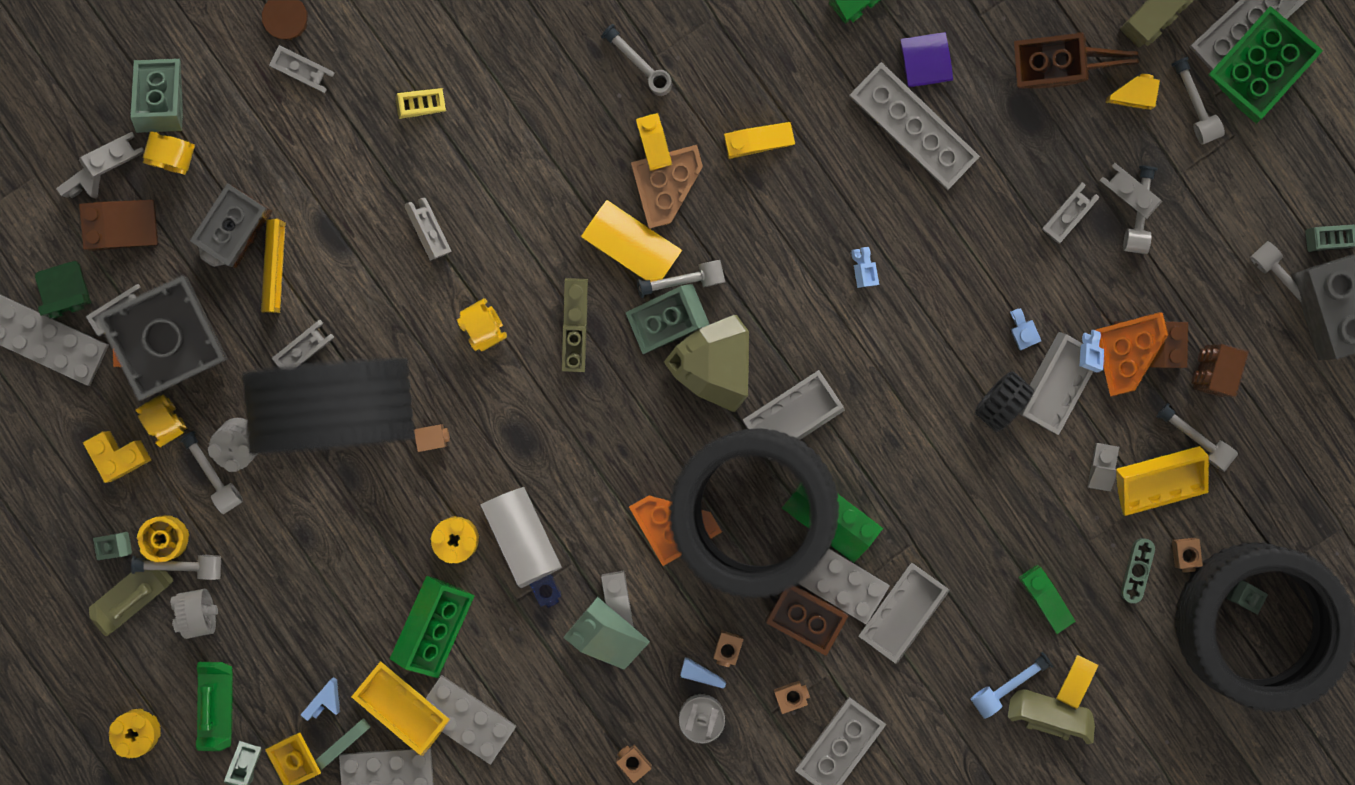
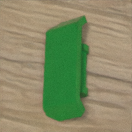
M198 662L196 668L198 673L196 750L222 751L230 747L232 743L233 669L232 666L223 662Z

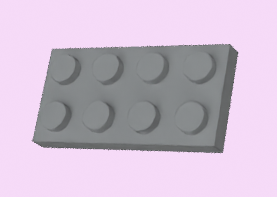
M828 549L816 568L803 581L799 582L803 587L866 625L890 587L889 584L831 549Z
M443 675L440 676L426 697L431 704L450 719L442 732L490 765L516 728L515 724Z
M848 697L797 765L795 771L814 785H842L886 726V723L851 697Z
M431 747L423 756L419 755L412 748L339 755L341 785H434Z

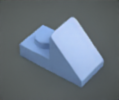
M334 677L302 712L301 716L307 721L312 716L316 719L324 710L322 704L335 715L340 712L337 679Z

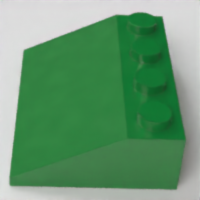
M1270 6L1209 73V76L1236 107L1257 124L1323 50Z

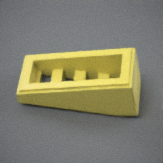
M442 88L397 93L396 95L399 119L446 111ZM432 95H436L437 107H433ZM422 97L427 98L428 108H424ZM414 98H417L419 109L414 107ZM404 100H408L409 110H405Z

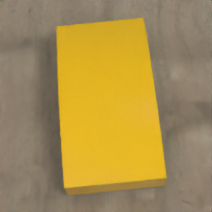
M1077 655L1056 699L1077 709L1098 665Z

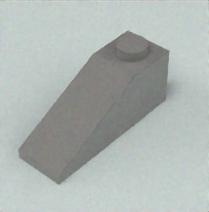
M625 571L602 574L601 578L606 604L634 627Z

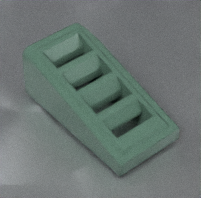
M1355 225L1306 229L1308 252L1355 248ZM1345 230L1347 243H1344L1343 231ZM1334 231H1336V235H1337V244H1336V242H1335V233H1334ZM1325 232H1327V240H1328V244H1327V245H1326Z

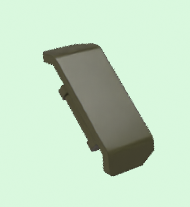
M145 570L144 572H135V574L131 572L89 607L90 619L104 636H108L164 591L173 582V579L166 570Z
M1025 689L1016 691L1011 697L1008 718L1011 721L1025 720L1026 728L1059 736L1063 740L1068 741L1070 735L1083 738L1086 744L1094 742L1095 723L1093 714L1089 709L1081 706L1075 709L1055 698Z

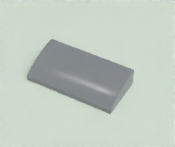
M1058 332L1030 383V386L1034 389L1032 398L1019 413L1057 435L1060 434L1093 371L1079 366L1082 343L1061 332Z
M818 370L744 418L743 421L749 430L752 428L773 429L801 440L845 411V409Z
M525 487L507 492L480 504L515 581L520 588L562 568Z
M911 562L862 630L859 637L897 664L950 590Z

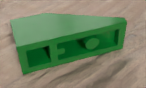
M1036 565L1018 577L1056 634L1076 622L1056 588L1040 566Z

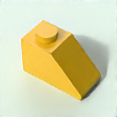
M1140 74V76L1135 77L1108 96L1106 103L1151 110L1156 106L1160 80L1153 79L1154 76L1150 74Z
M658 113L636 119L650 171L672 165Z

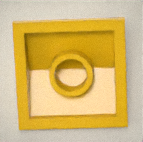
M301 733L292 735L265 749L283 785H298L321 773Z

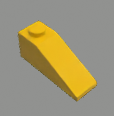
M790 122L724 134L728 159L795 145Z

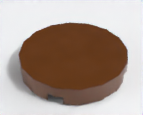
M269 0L265 4L262 11V23L273 37L281 40H292L300 36L306 29L308 12L300 0Z

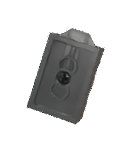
M227 183L190 242L198 246L201 259L214 267L226 264L229 267L237 268L247 248L253 243L260 228L266 223V220H268L273 211L237 187Z

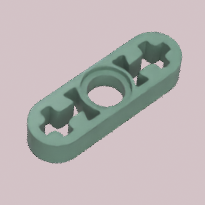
M1139 538L1132 546L1121 589L1122 598L1129 603H1138L1144 595L1155 553V545L1149 539ZM1144 542H1146V546L1149 547V551L1144 552L1142 557L1143 559H1147L1146 563L1140 560H1135V556L1139 558L1141 557L1142 552L1141 550H1138L1139 545L1143 546ZM1136 564H1141L1144 568V573L1140 577H1135L1132 574V568ZM1130 578L1135 581H1141V585L1135 584L1134 589L1138 594L1137 596L1134 595L1132 599L1127 594V590H1132L1134 584L1129 582Z
M364 718L315 760L320 770L325 768L371 727Z

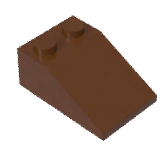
M154 200L79 204L83 250L100 251L158 245Z
M1114 321V325L1126 321ZM1165 322L1168 336L1149 368H1187L1188 322Z

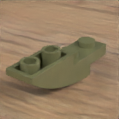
M565 278L562 371L585 372L588 279Z

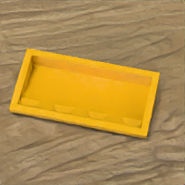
M608 200L605 201L581 236V238L645 281L650 280V282L664 279L682 252L680 248Z
M280 219L266 220L261 312L280 313L285 222Z
M1198 446L1116 469L1119 500L1124 516L1208 493L1209 455Z
M381 661L351 696L421 756L427 752L450 721L446 715Z

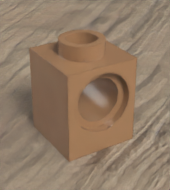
M443 424L414 429L418 452L447 447V442L450 441L448 428H444Z
M1185 538L1172 540L1176 568L1182 569V572L1196 571V567L1203 566L1200 539ZM1190 549L1192 558L1185 562L1183 553Z
M721 630L713 655V659L717 660V664L725 667H730V664L736 665L743 637ZM730 644L734 647V652L728 656L724 655L721 652L722 646Z
M800 681L774 689L782 714L808 705L806 699L810 698L806 685L801 686ZM791 691L799 693V698L795 702H790L786 698L787 694Z
M635 744L630 748L628 745L625 746L617 754L619 757L616 763L633 783L638 781L652 768L650 762ZM629 757H636L639 764L636 767H630L627 765L626 760Z

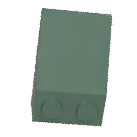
M180 59L134 60L131 120L136 133L182 131L183 104Z
M693 284L680 286L625 312L642 354L689 336L698 329L710 325Z
M598 597L564 636L580 652L624 670L650 642Z

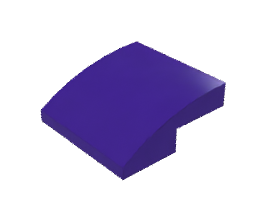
M946 32L900 40L908 87L953 81Z

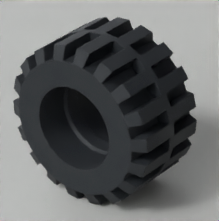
M1014 371L1009 372L980 401L975 415L995 432L1003 430L1028 404L1033 396L1034 389Z

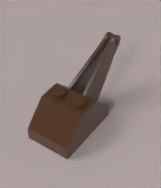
M1084 33L1014 41L1018 88L1069 86L1088 81V70L1139 63V59H1126L1087 64V57L1138 56V51L1086 47Z

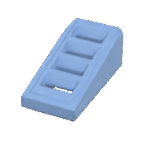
M684 658L680 673L682 678L725 688L726 681L691 659Z

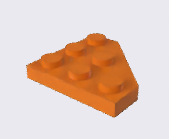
M1159 312L1096 329V331L1101 333L1099 347L1104 349L1103 367L1110 396L1136 390L1168 336L1163 313Z
M648 495L629 506L662 566L682 556L676 549L677 545L673 541V533L670 530L669 504H671V501ZM702 510L703 523L710 539L722 533L712 513Z

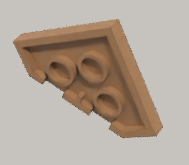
M697 145L669 152L672 165L650 171L647 158L631 162L649 229L672 223L703 168Z

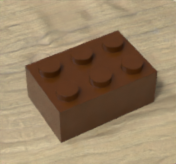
M1223 344L1205 345L1198 355V362H1200L1198 371L1195 370L1192 376L1191 383L1194 384L1193 389L1218 397H1236L1248 351Z
M795 585L786 591L782 590L765 622L827 656L847 620L848 614Z

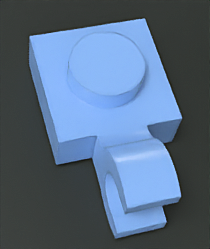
M869 247L861 248V252L860 249L852 250V258L858 263V265H854L857 288L879 285L876 263H871Z
M1021 308L1010 312L1016 324V327L1010 330L1019 350L1041 341L1033 320L1026 322Z
M1091 330V335L1083 333L1082 341L1084 344L1080 348L1079 366L1094 372L1103 370L1104 349L1099 347L1100 332Z

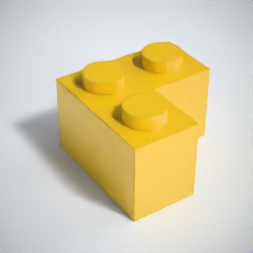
M110 431L102 432L83 442L104 483L112 482L151 461L141 440L133 441L119 448Z

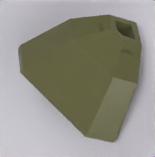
M732 315L695 331L674 348L664 363L674 377L697 396L732 412H736L748 397L749 330L737 315Z

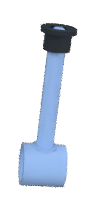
M1042 652L1033 665L993 692L990 687H986L977 692L971 698V701L984 719L988 718L1002 708V704L999 701L1000 698L1040 670L1044 671L1048 667L1052 668L1053 665Z

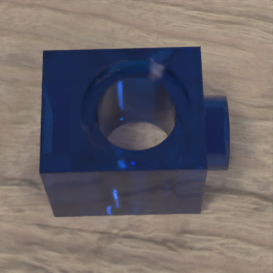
M552 573L529 584L540 607L546 605L549 608L560 602L558 598L562 596V593ZM542 585L551 586L553 590L552 595L548 597L543 596L540 592V587Z

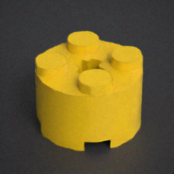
M150 131L143 155V163L185 175L189 169L195 144Z
M485 298L460 311V318L457 319L460 328L463 331L467 330L471 337L469 343L475 351L478 349L484 351L507 338V334L500 331V327L503 326L500 318L492 306L487 308L485 305L487 300Z
M164 394L156 396L135 409L140 414L138 417L148 434L155 435L157 438L155 443L159 447L185 433L184 430L188 428L184 420L178 417L176 413H173L176 408L172 401Z
M170 515L157 516L147 520L140 527L137 534L141 554L154 562H166L179 557L185 551L189 538V532L185 525L178 518ZM164 534L166 536V542L161 543L160 541L162 540V538H160L159 536Z
M453 516L441 521L435 527L431 535V545L434 553L441 560L447 563H460L467 560L476 551L479 534L476 526L470 520ZM451 534L460 537L458 546L450 542L452 539Z
M132 709L112 722L109 730V742L117 755L127 758H138L152 750L157 744L158 738L161 735L160 724L154 715L152 716L149 712L144 711V709ZM132 731L138 732V736H133Z

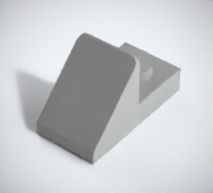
M83 168L56 189L61 196L73 198L82 192L81 188L84 187L90 197L97 199L100 176L91 180Z
M1095 443L1088 488L1111 491L1116 479L1115 468L1119 447Z

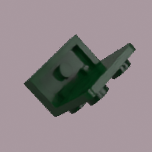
M71 261L35 274L43 305L38 307L40 316L54 319L63 316L62 312L69 310L71 313L85 309V305L91 304L79 262Z

